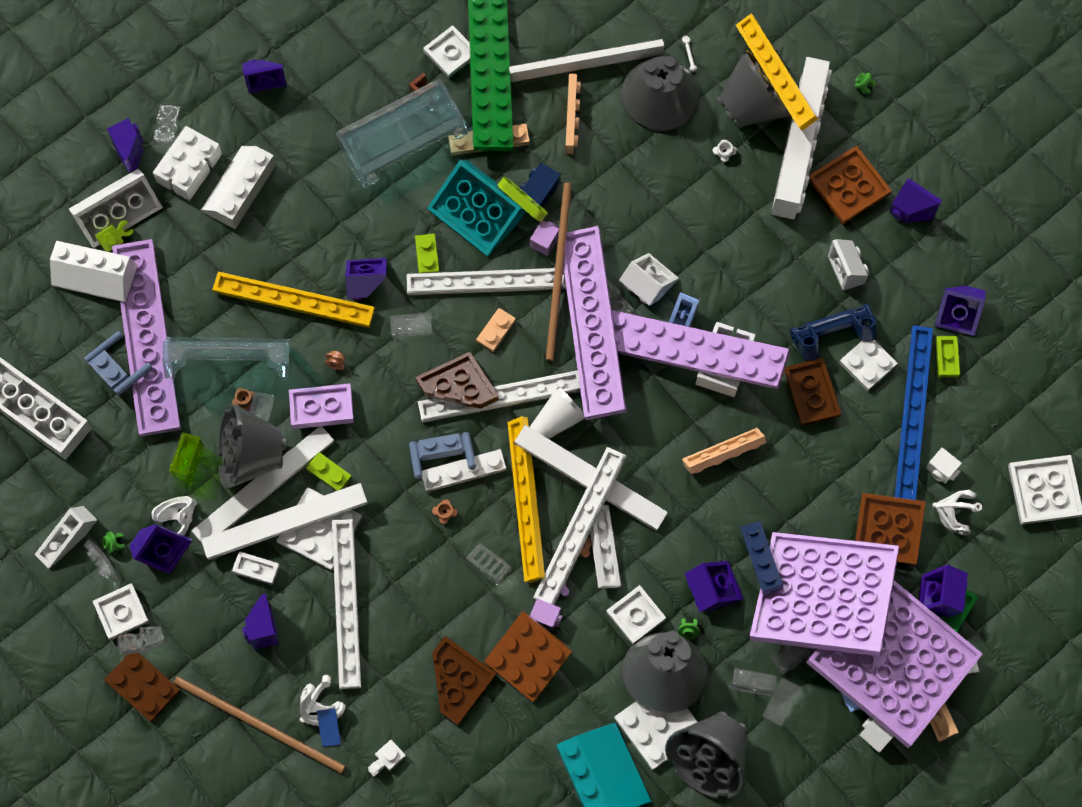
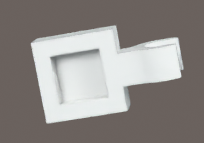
M390 740L375 753L378 760L368 767V771L374 777L384 767L391 771L406 755Z

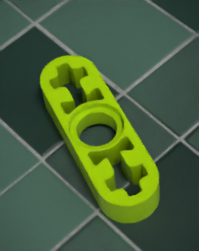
M503 177L497 184L503 192L536 220L542 222L548 214L544 208L508 178Z

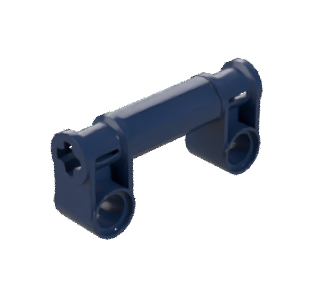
M863 304L862 307L854 310L847 309L835 315L807 322L806 325L798 328L791 327L789 330L794 345H796L800 354L806 360H814L819 357L818 337L851 326L854 328L859 339L864 342L873 341L877 336L876 318L873 316L868 304Z

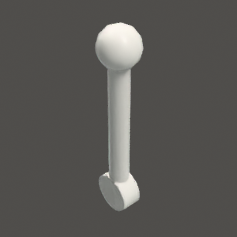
M684 36L682 43L686 46L691 65L690 71L695 73L697 67L694 65L689 46L690 38Z

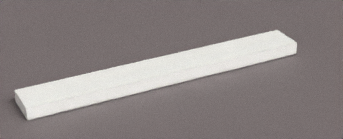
M663 39L511 66L509 67L510 81L515 82L663 55L664 42Z
M555 268L407 274V295L553 290ZM564 268L561 289H567Z
M578 370L495 386L493 388L498 394L499 400L482 409L434 398L418 401L421 421L424 423L547 399L551 397L559 386L566 394L581 392Z
M526 425L514 442L518 447L585 488L588 487L596 471L595 467ZM616 480L606 501L657 531L667 514L665 510Z
M319 426L282 456V469H276L255 478L191 531L202 543L201 539L228 530L310 463L318 452L322 453L334 443V439L322 426Z
M606 448L547 568L545 578L542 579L533 597L534 599H540L555 605L627 458L626 455L611 448Z
M359 483L205 537L201 541L206 557L210 560L368 503L362 485Z
M353 519L332 520L339 689L361 688Z

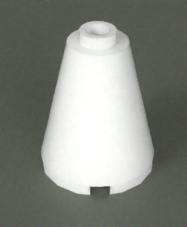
M559 386L533 421L530 428L550 439L584 420V412Z

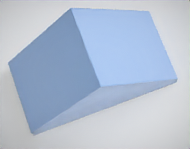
M680 292L669 323L690 327L698 310L699 300Z

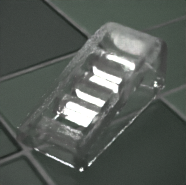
M481 543L466 557V560L497 586L511 571L510 565ZM480 551H482L483 554H482L481 557L476 561V560L474 559V557H475ZM486 556H488V561L484 565H481L480 563L485 559ZM494 561V566L488 570L487 567ZM500 566L501 570L496 575L493 574V572Z

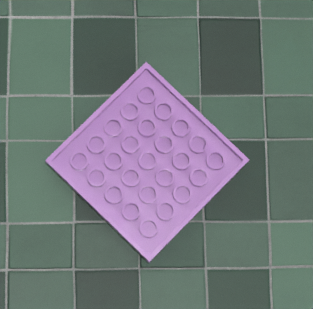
M773 532L770 550L784 590L763 596L760 588L750 641L880 656L899 546Z
M894 581L880 656L817 649L806 663L909 748L978 661L982 653Z

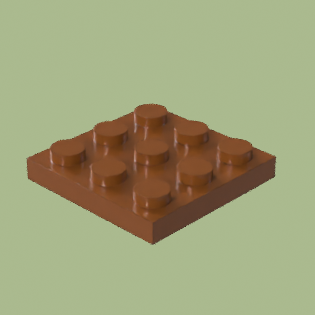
M857 145L809 175L810 183L842 224L889 196L892 192Z
M862 492L855 541L899 546L897 562L917 564L926 502Z
M522 611L484 662L529 700L535 702L573 651L525 611Z

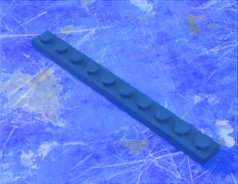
M914 325L911 328L894 497L916 500L933 328Z

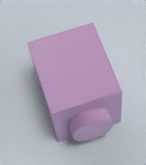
M542 220L530 238V247L548 256L558 240L559 228L557 225Z
M540 599L536 600L530 614L534 620L551 632H553L554 627H559L563 618L560 615V607Z

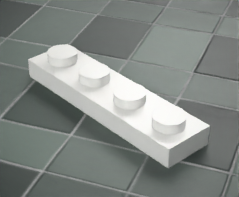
M501 449L474 456L476 462L474 470L468 468L466 459L423 470L422 479L426 493L506 471Z
M603 505L590 531L598 588H618L621 586L609 505Z

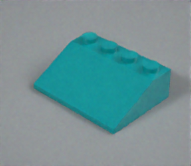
M460 160L427 207L429 211L487 256L504 240L526 213L520 205L498 187V183L467 160Z
M615 722L577 735L556 745L557 752L582 807H641L651 802Z

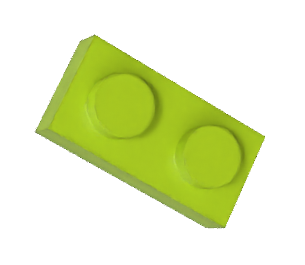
M435 234L415 236L419 273H439Z
M937 336L935 340L938 377H959L957 336Z
M320 452L316 454L306 467L307 471L335 491L342 490L352 478L348 472Z

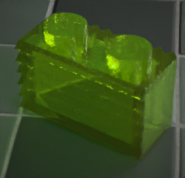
M187 433L181 434L169 469L173 478L192 482L193 474H195L194 471L197 470L198 459H200L201 451H203L202 448L204 447L200 437Z

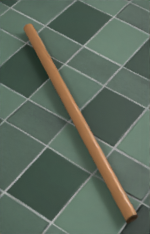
M564 183L546 350V360L554 361L571 183Z
M178 676L176 677L174 684L341 774L345 770V765Z

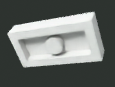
M239 552L232 572L273 585L280 565L276 562Z

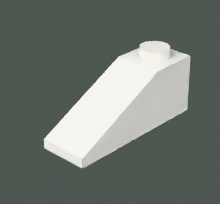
M84 506L70 508L35 555L48 569L52 568L89 532L97 519Z

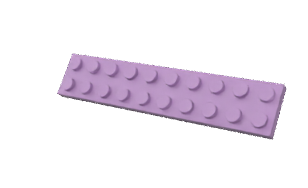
M598 226L567 232L563 266L584 418L590 420L625 413L626 406L600 229Z
M152 239L112 246L114 254L128 256L138 265L126 302L120 301L130 376L146 363L152 365V370L132 385L139 436L181 430L154 242Z
M612 310L618 354L779 389L790 353L787 348Z

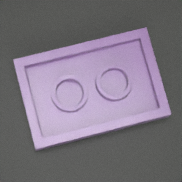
M350 383L289 390L292 429L354 423Z

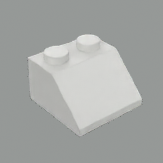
M833 240L828 258L842 290L865 284L869 271L866 264H863L860 259L861 252L859 248L855 247L851 240Z
M648 253L632 261L619 280L626 289L633 291L639 296L643 303L651 305L657 302L679 278Z

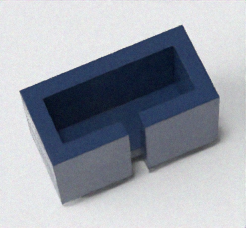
M540 162L537 168L534 167L531 170L527 183H523L520 189L543 208L549 200L547 195L552 196L560 184L561 174Z

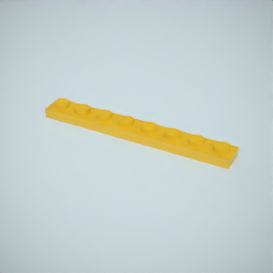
M751 13L736 24V27L797 126L803 131L816 122L818 118Z
M223 272L217 273L212 289L213 293L370 328L375 311L373 306Z
M521 416L507 423L524 582L531 583L545 578L532 455L514 444L525 425L529 427L528 418Z

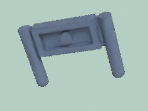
M119 331L84 357L85 361L117 396L121 395L152 370V365L146 363L129 377L110 357L106 350L123 337Z
M464 432L462 435L458 433L419 440V443L414 441L409 443L413 472L416 479H421L423 476L420 459L426 461L459 455L465 452L468 468L470 470L476 468L469 432Z

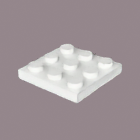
M1071 455L1009 463L1008 468L1020 525L1082 517V504Z
M307 487L297 505L324 495ZM349 510L281 534L276 541L278 544L332 571L334 569L332 520L353 519V529L355 532L363 517L361 514Z
M634 702L614 717L652 771L667 761L665 744L671 734L697 723L688 708L675 713H663V711L648 710L637 702Z

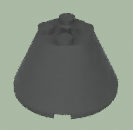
M748 50L743 52L717 100L723 107H726V114L739 128L790 117L791 114L770 80L765 76L766 74L759 62Z
M660 56L637 65L628 73L622 85L621 98L626 113L635 123L646 126L649 130L669 131L681 127L692 118V115L698 108L700 91L694 75L686 67L678 63L672 56Z
M229 404L228 407L231 408L224 411L218 441V454L222 455V466L219 465L218 470L220 481L224 488H231L276 469H282L283 457L281 455L282 450L286 449V438L282 437L281 429L236 404Z
M675 631L650 634L635 642L624 658L622 678L629 695L642 707L648 710L663 711V713H675L689 708L701 697L706 687L708 669L701 651L691 641L680 636Z
M720 711L716 715L671 734L665 744L666 758L668 762L672 761L676 768L674 772L694 790L712 798L718 799L720 796L732 798L740 792L744 785L748 740L746 733L748 729L743 723H738L725 712Z

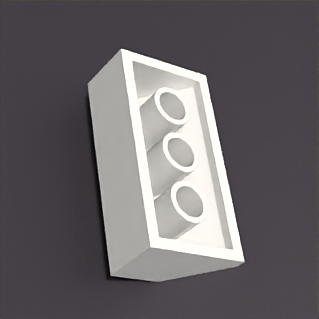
M241 146L203 205L201 212L236 229L275 168L274 155L257 146Z
M137 169L69 208V211L92 248L100 245L95 237L97 233L110 225H113L116 229L121 221L126 220L128 223L123 226L124 231L162 209V206L144 174Z
M56 241L50 258L51 285L126 302L138 265L128 256Z

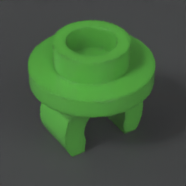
M861 73L855 79V87L857 89L860 88L864 94L871 92L867 84L871 87L877 84L875 80L871 79L872 75L870 73Z
M107 532L106 536L103 537V548L108 553H113L114 550H122L125 544H118L116 539H121L123 534L116 533L114 535L113 532Z
M682 618L678 634L688 640L697 638L700 633L697 619H694L693 623H685V618Z

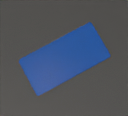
M336 709L317 710L322 746L341 744Z

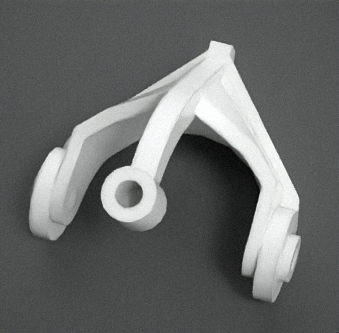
M963 490L937 503H933L932 507L937 510L942 524L949 531L960 535H969L971 532L969 526L957 522L955 508L971 509L972 512L976 513L982 509V504L956 502L958 498H976L977 494L975 492Z
M189 496L169 499L152 510V519L155 522L178 520L182 525L178 534L184 536L192 522V514L197 502Z
M329 675L322 677V682L316 689L313 684H308L303 689L300 697L301 722L319 726L318 716L309 715V713H317V710L335 708L337 719L343 714L345 704L337 701L331 706H324L316 702L320 692L325 687L330 686L331 677Z

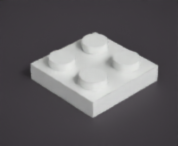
M453 25L423 48V52L448 78L470 62L469 42Z
M875 340L870 342L861 341L839 361V364L867 392L898 364Z
M132 583L93 601L109 640L149 623Z
M640 585L606 610V613L632 645L666 620L664 614Z

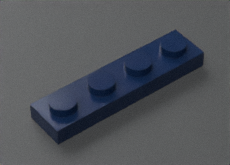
M758 521L741 526V533L763 596L784 590L761 522Z

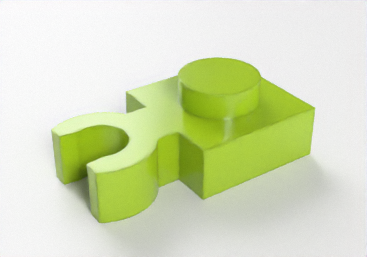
M126 220L121 221L116 229L113 225H110L95 235L105 252L111 251L113 249L112 246L122 244V236H130L134 232L132 229L126 232L123 231V226L128 223Z

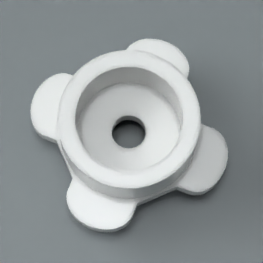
M722 140L717 147L713 148V154L718 155L722 162H727L729 157L735 155L737 151L727 140Z

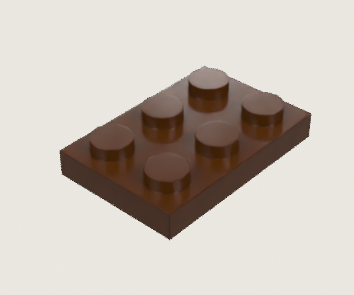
M824 358L785 367V378L801 426L841 416Z
M134 648L104 679L107 684L151 723L181 691Z

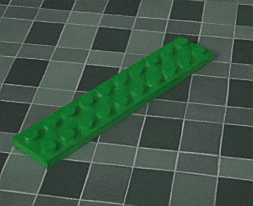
M468 0L473 150L513 151L507 0Z

